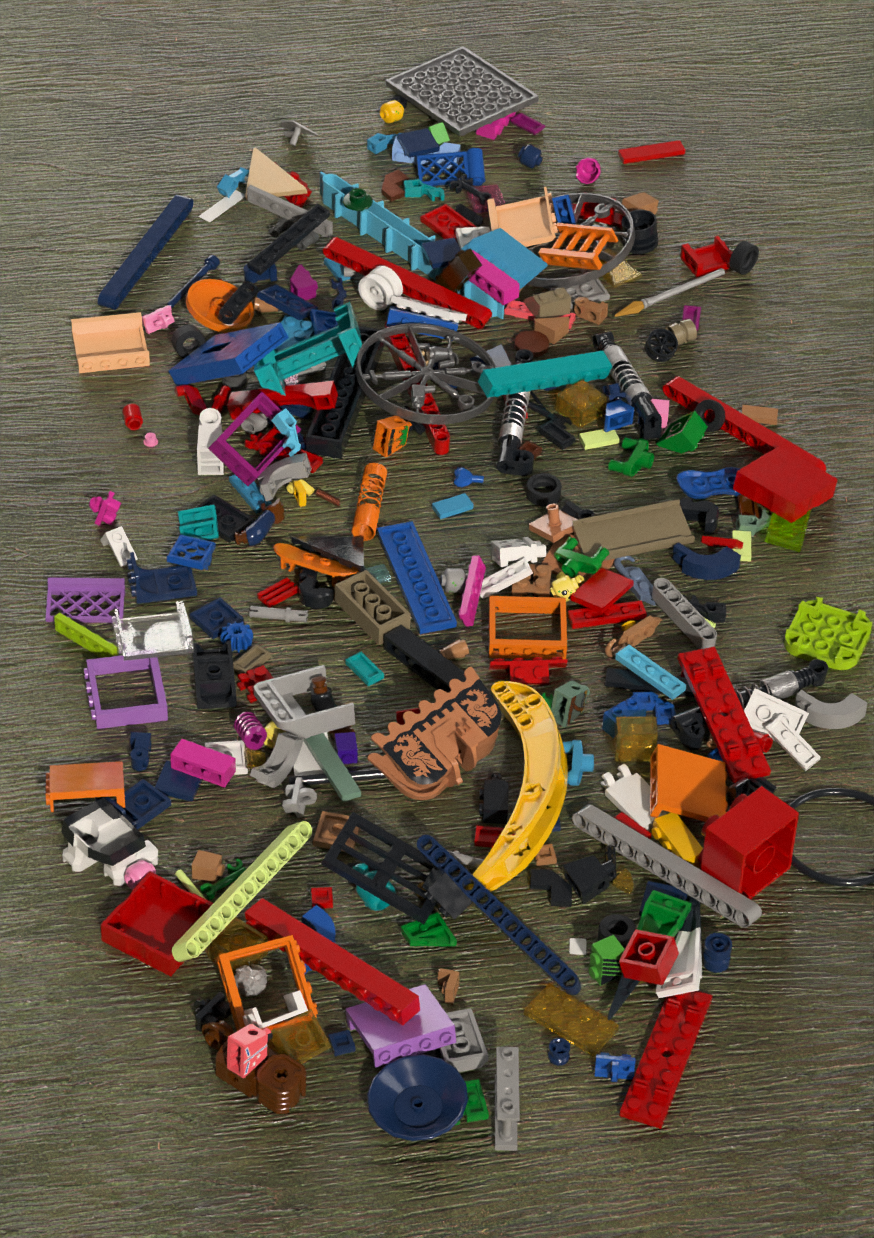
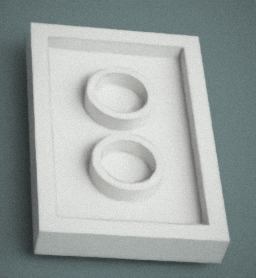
M756 688L744 710L753 731L768 734L775 742L777 741L765 730V727L781 715L800 734L809 714Z

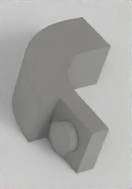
M297 454L277 461L258 476L260 493L264 495L266 501L273 500L277 490L282 485L309 476L312 468L307 454Z
M801 690L796 695L795 707L809 713L806 718V722L826 729H841L850 727L865 717L867 702L851 693L841 702L824 703Z
M289 732L279 733L269 759L262 766L252 768L250 776L256 778L258 783L272 788L277 787L293 768L304 739Z

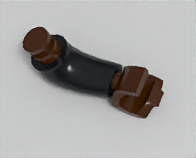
M324 676L312 679V684L314 685L313 690L310 691L311 704L316 712L338 707L332 697L331 688L327 687L325 683L326 677ZM350 725L329 731V734L335 739V734L355 731Z

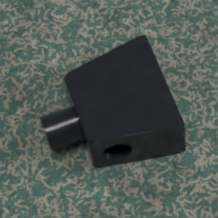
M593 855L563 865L565 879L572 886V889L583 904H586L610 886L608 874L616 871L612 860L601 864L596 856Z

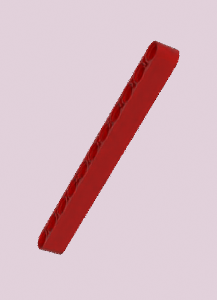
M338 237L331 238L322 250L323 254L330 260L365 276L378 266H386L392 269L402 282L403 294L413 299L465 313L467 318L466 321L462 322L475 328L482 329L492 317V312L489 308Z
M405 333L385 337V340L398 350L404 351L416 360ZM388 347L399 372L419 371ZM402 378L403 382L409 379V378ZM412 386L407 389L410 398ZM425 393L424 405L419 409V413L441 415L432 394ZM422 423L426 428L425 433L433 451L439 455L447 454L450 449V434L446 425Z
M676 376L663 385V392L668 398L692 412L704 400L719 402L725 410V421L720 429L765 455L780 446L826 472V465L819 458L685 379ZM708 409L704 413V419L711 423L715 418V413L712 409Z

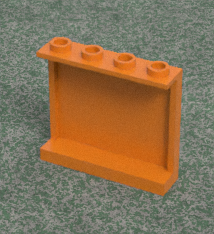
M657 744L651 755L650 816L657 818L661 811L664 810L706 822L713 815H718L719 817L724 815L728 806V801H726L728 787L725 786L728 773L725 771V762Z
M123 761L51 765L50 772L46 773V805H50L51 812H54V800L116 796L117 804L125 808Z

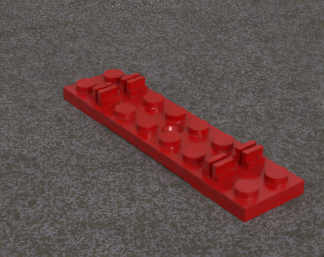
M715 646L679 653L677 657L679 664L700 707L723 762H725V767L732 782L736 783L744 777L755 779L769 776L771 769Z
M694 991L666 997L620 1109L619 1116L662 1129L712 1002L713 995ZM668 1054L670 1057H664L663 1055Z

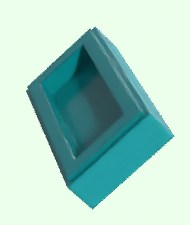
M362 652L347 658L345 664L367 686L384 679V673Z

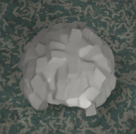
M251 964L250 968L249 966L242 965L236 969L234 978L239 993L250 997L260 994L265 989L267 974L262 966Z

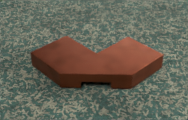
M400 170L386 174L382 186V194L391 202L404 197L405 191L399 186L403 185L404 181L409 180V178Z

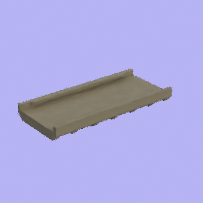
M679 499L574 520L572 522L573 532L578 541L581 554L592 557L599 547H605L608 549L609 555L604 561L674 547L678 542L682 545L689 544L695 540L681 509Z

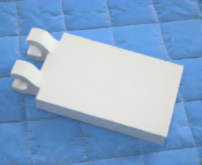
M626 764L618 766L617 769L620 772L617 773L619 778L617 781L614 780L611 773L603 774L602 778L604 781L601 782V785L605 788V796L621 812L646 830L652 828L656 817L650 816V785L638 773L632 775ZM662 810L658 817L671 812Z

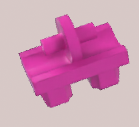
M109 491L106 500H103L100 496L90 499L89 507L93 512H99L95 524L100 526L102 521L112 525L116 519V513L121 506V502L113 499L115 493Z

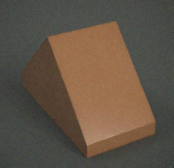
M569 317L534 319V331L545 334L549 342L555 344L569 332Z

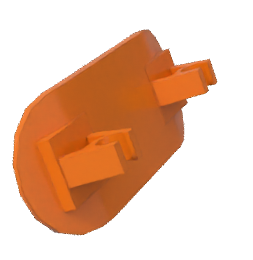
M277 543L273 547L276 554L281 557V569H285L287 567L286 563L290 565L288 571L291 572L297 564L331 575L332 586L337 584V580L341 582L348 579L350 575L359 573L358 568L354 566L349 568L337 561L301 550L289 544Z

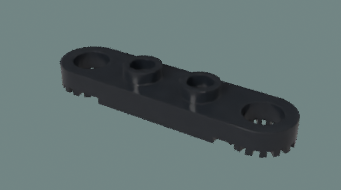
M243 282L220 309L218 319L224 324L234 323L254 299L258 292V287L254 283L252 284V282Z

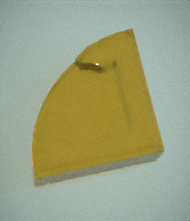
M624 869L613 880V886L630 895L634 886L631 873Z

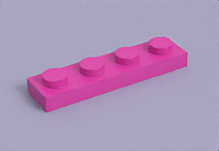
M479 555L472 556L471 564L468 566L469 573L465 580V591L462 594L461 608L458 611L459 618L462 619L466 627L473 626L486 569Z

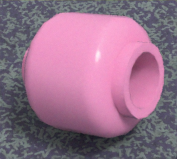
M139 860L129 866L124 876L127 886L134 889L149 871L156 874L155 867L144 860Z

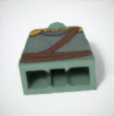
M570 681L555 689L551 711L556 723L566 728L583 712L586 698L590 693L587 686Z

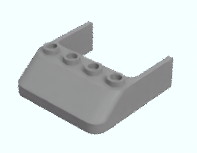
M324 665L269 679L254 685L255 697L275 725L301 738H309L355 724L353 702L306 715L293 698L296 694L313 690V678L319 676L326 677Z

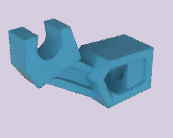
M377 133L367 139V149L377 154L387 149V144H394L397 134L384 135Z
M240 167L238 171L229 176L225 174L217 186L219 193L230 198L238 187L239 182L245 183L244 179L245 176H249V170Z

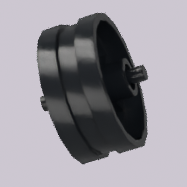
M660 328L653 330L645 342V352L654 361H669L678 348V340L669 330Z

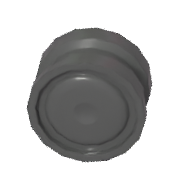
M247 371L243 374L223 377V385L228 386L230 389L242 388L247 383Z

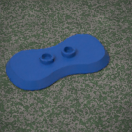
M728 467L714 472L687 470L677 475V481L681 490L690 498L705 499L719 494L742 495L733 490L736 473L740 468Z

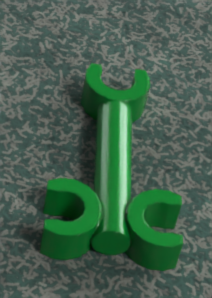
M236 859L237 867L227 864V871L230 875L214 884L205 883L201 885V894L208 892L206 894L207 900H212L215 897V892L236 881L246 870L243 867L242 861Z

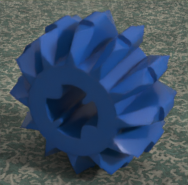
M235 621L234 624L227 623L226 627H222L220 640L223 645L226 641H231L232 652L236 650L239 653L240 650L246 651L248 647H251L253 632L249 625H244L243 622L236 623Z

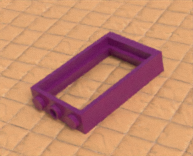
M263 392L244 409L208 448L247 486L257 479L284 449L282 446L287 439V435H285L256 468H253L226 442L228 437L256 408L270 420L282 411ZM295 425L298 434L301 429L297 425Z

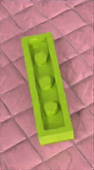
M60 612L54 616L55 630L100 658L118 656L117 647L113 643L106 641L98 634L91 632L85 626L76 623L70 617H66Z

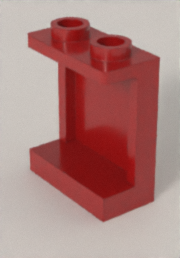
M715 236L713 244L701 248L692 249L688 243L683 244L680 258L697 278L721 268L724 270L730 269L729 263L733 251L726 246L719 236Z

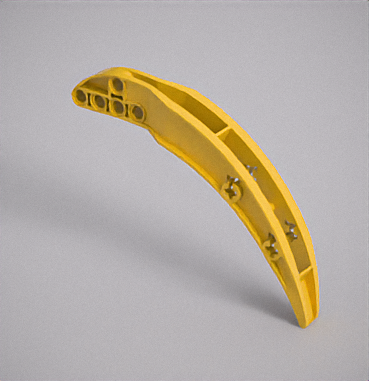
M498 681L492 685L491 690L494 699L499 704L500 710L522 740L525 760L524 777L518 801L507 825L487 857L472 874L490 892L504 885L524 870L540 851L558 820L566 796L568 780L566 752L556 720L548 704L533 688L511 681ZM469 884L466 890H471L474 884Z

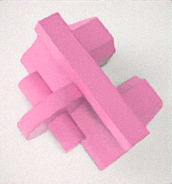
M167 305L148 315L142 316V325L145 326L146 333L150 334L161 328L165 329L175 322L171 313V306Z

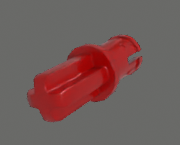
M222 386L218 395L214 397V403L211 408L218 410L219 413L228 403L227 399L231 394V389L228 386Z

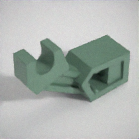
M763 510L760 519L753 515H738L735 522L736 531H751V536H754L755 532L768 526H773L778 518L777 514L771 512V515H768L766 510Z

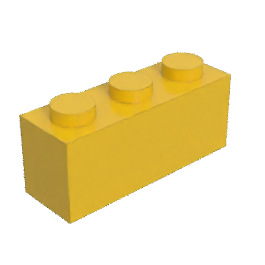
M668 813L655 818L652 828L653 837L656 840L658 839L663 848L693 866L700 868L701 864L698 862V857L703 848L678 814Z

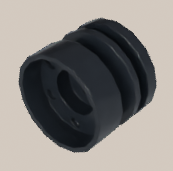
M633 210L629 212L635 228V240L630 252L633 254H645L653 251L659 243L656 215L647 210ZM625 216L621 220L622 232L624 233L630 228V223ZM623 236V245H624V246L626 245V243H627L629 237H628V238H625V237Z

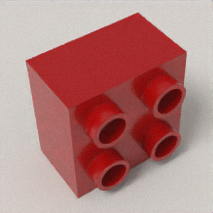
M763 786L749 796L745 794L739 795L731 804L728 812L721 817L713 815L705 822L701 831L705 837L704 848L698 857L701 870L745 897L752 899L791 868L799 812Z

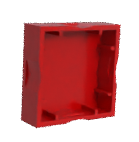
M778 446L738 470L733 490L793 523L807 514L812 508L820 506L834 496L838 479Z
M149 871L132 890L130 896L118 905L102 922L101 938L108 945L171 977L184 963V961L178 962L174 959L172 947L214 903L194 893L187 892L174 883Z

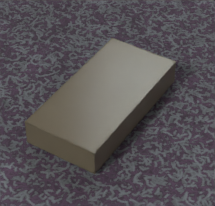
M255 644L233 662L234 672L237 674L247 673L251 669L260 667L271 658V652Z

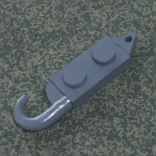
M631 556L616 558L614 566L622 576L634 580V585L630 589L638 600L655 606V601L652 599L653 585L640 568L624 567L621 563L622 560L634 562L635 559Z

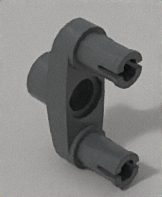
M281 217L276 225L269 229V233L271 236L278 237L279 234L290 228L294 222ZM312 231L297 244V247L304 251L309 245L319 240V234Z

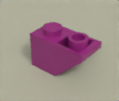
M302 264L298 265L290 279V292L304 300L315 298L316 290L318 289L316 280L312 279L309 271Z

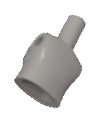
M251 413L243 421L241 427L250 434L260 432L267 426L268 422L266 419L268 417L263 413L260 415Z

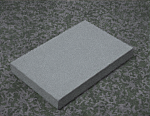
M598 278L580 285L564 287L571 296L570 309L574 308L575 299L578 297H586L589 301L596 303L610 299V294ZM549 288L548 291H552L559 288Z

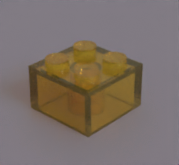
M583 379L559 392L556 396V411L564 417H569L572 423L579 428L606 413L607 396Z
M616 717L614 735L615 762L651 761V755L657 746L658 731L656 717Z
M235 917L208 945V958L217 963L216 958L218 955L268 942V937ZM268 951L230 961L233 974L235 975L236 969L242 965L249 966L250 968L251 964L256 965L268 954Z
M312 1009L270 1030L273 1034L271 1040L279 1054H286L301 1064L331 1048Z

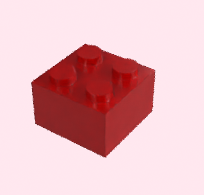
M635 929L619 963L624 978L663 985L679 952L674 937Z

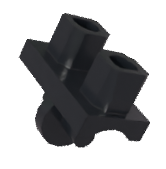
M219 992L212 1000L209 998L206 1000L197 999L194 1003L196 1008L194 1014L198 1022L196 1030L202 1032L203 1025L209 1022H219V1019L216 1018L218 1015L227 1019L232 1014L229 1004L225 1001V994Z

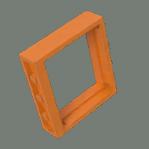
M489 596V658L532 659L542 657L543 659L551 660L552 657H562L566 659V598ZM495 612L560 614L561 641L495 639Z
M293 935L224 953L216 958L237 1031L246 1027L243 1021L245 1014L230 961L282 947L286 949L297 990L301 991L308 1011L304 1012V1016L272 1024L266 1028L270 1029L271 1032H276L314 1021L317 1018V1004L312 1002L310 995L312 987L310 982L305 979L306 967L304 961H300L298 955L300 947L297 945V941L294 940Z

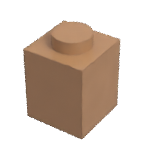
M198 850L192 863V878L216 883L219 876L222 877L225 865L222 864V855Z

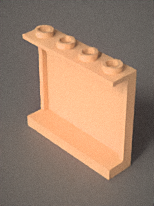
M544 187L545 196L501 206L495 205L494 198L488 199L491 230L494 231L501 228L525 247L555 241V233H558V229L556 227L552 194L548 193L547 187Z
M141 312L71 319L72 337L79 373L150 366Z

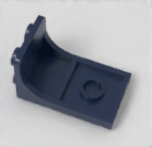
M129 552L130 558L126 559L130 572L127 573L128 583L132 584L130 586L131 596L136 598L137 604L197 596V588L191 567L176 566L145 570L137 566L134 552Z
M144 779L124 792L125 808L117 804V799L112 800L109 797H95L94 801L105 798L137 830L172 805L170 798Z

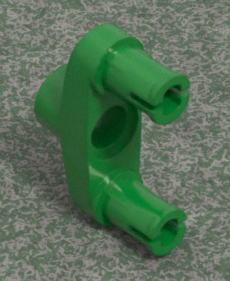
M625 437L622 442V448L634 450L632 455L626 462L611 459L608 470L633 477L642 467L650 469L654 462V454L648 452L649 441Z
M568 537L565 543L554 552L556 560L563 565L562 571L569 577H575L578 572L597 573L603 561L609 555V551L605 547H599L592 557L573 552L572 550L578 545V541L571 537Z

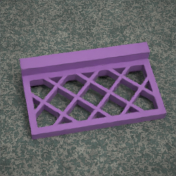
M48 578L46 622H55L54 616H50L54 609L58 608L62 612L61 614L70 617L75 622L123 623L126 591L125 578ZM52 595H62L63 598L56 602L52 599ZM73 595L82 596V598L79 599L77 602H75L70 597H72ZM91 596L102 597L96 602L90 599ZM120 596V599L114 603L109 597ZM67 600L72 605L65 610L61 604ZM85 601L91 604L86 610L79 606ZM104 601L111 605L105 610L99 606ZM76 608L81 613L78 616H72L70 612ZM93 609H97L100 612V614L97 616H91L89 612H91ZM115 609L119 612V616H110L108 613Z

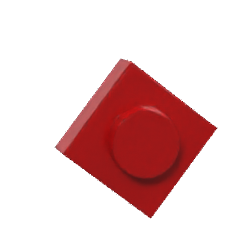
M332 887L311 888L312 908L316 905L321 909L333 908Z

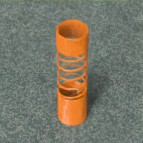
M369 463L365 466L357 509L352 525V534L354 537H364V541L373 539L376 534L379 509L387 477V470L382 464ZM368 474H377L382 478H370ZM374 492L379 497H369L365 493ZM363 499H375L378 503L370 504Z

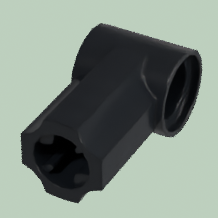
M571 501L566 502L561 509L562 512L578 520L594 516L593 511L581 509Z

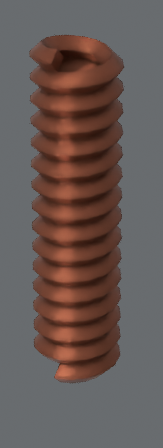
M317 489L316 496L336 506H340V499L331 496L321 489Z

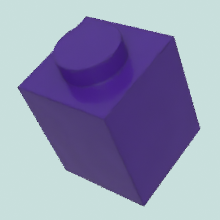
M355 732L335 734V751L343 764L357 763L358 748Z

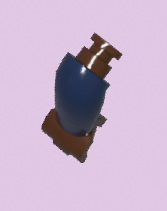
M280 498L267 507L265 503H262L261 509L263 513L250 526H247L246 530L241 531L240 534L235 532L237 545H241L242 542L244 544L249 543V546L259 544L268 534L273 524H278L284 520V507Z

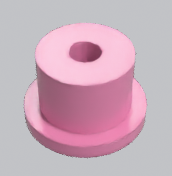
M147 433L145 435V446L154 447L158 444L154 433Z

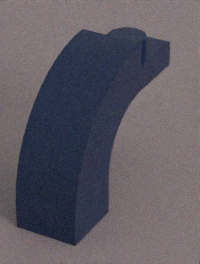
M679 542L674 545L672 560L682 565V573L703 580H716L733 574L739 569L741 559L740 554L727 546L716 554L701 555Z

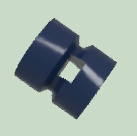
M713 933L706 937L702 961L707 970L720 973L728 969L732 941L727 935Z

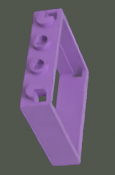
M157 652L86 660L87 668H83L84 679L89 681L86 682L87 694L91 693L88 696L89 707H93L91 719L96 721L97 729L168 720L167 702ZM150 669L157 704L101 710L95 675Z

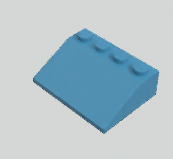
M501 228L473 238L461 248L464 252L471 248V250H474L520 283L519 290L548 266L546 262Z

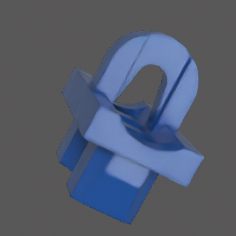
M601 1052L600 1055L596 1054L595 1077L611 1078V1082H617L618 1079L633 1080L635 1058L631 1057V1055L611 1056L605 1052Z

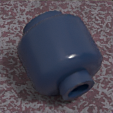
M531 144L523 146L518 154L519 162L531 169L536 165L539 166L543 160L541 156L542 151Z

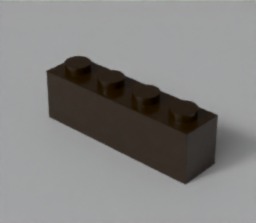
M471 248L465 252L461 250L455 254V258L448 262L449 265L441 270L442 273L435 277L436 281L434 283L458 293L464 286V283L470 280L482 264Z

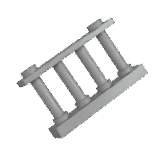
M496 1047L497 1074L494 1077L495 1150L517 1151V1121L520 1120L519 1047Z

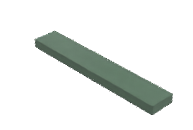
M321 733L309 738H303L342 802L361 797L360 788L325 734Z

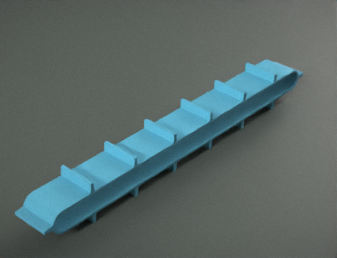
M320 172V195L322 196V202L335 211V218L344 217L360 228L361 236L367 233L385 246L386 253L390 251L395 252L411 263L412 271L418 268L436 281L435 277L442 273L441 270L445 267L432 269L422 250V243L435 241V235L428 238L409 225V218L402 220L384 208L383 200L378 203L373 200L371 207L361 211L346 208L343 205V198L352 189L359 188V184L350 185L335 174ZM467 281L464 283L458 294L489 308L492 312V317L497 316L500 319H504V305L472 282Z

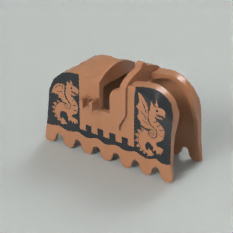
M468 667L465 670V682H461L458 679H452L449 682L451 692L447 693L441 689L434 692L435 703H430L427 700L420 701L418 706L420 714L406 711L403 714L404 725L390 722L388 724V731L390 733L388 736H384L381 733H375L371 736V740L385 752V755L381 756L378 753H371L368 755V761L380 770L405 796L415 800H428L438 796L447 787L461 784L463 780L460 775L459 765L465 771H471L476 767L477 761L486 757L494 748L501 722V710L499 704L482 683L473 667Z

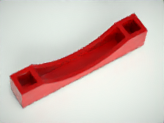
M334 381L285 386L286 396L267 388L231 392L227 407L232 420H234L263 392L276 406L296 404L312 407L316 410L333 409L336 405L338 393ZM256 408L252 413L257 414L261 411Z

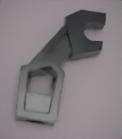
M692 595L691 600H688L709 621L714 623L725 622L726 603L707 602L701 605L695 595Z

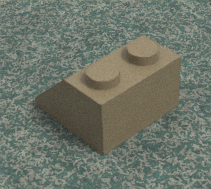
M563 287L526 298L524 303L536 319L555 318L570 314L571 296Z

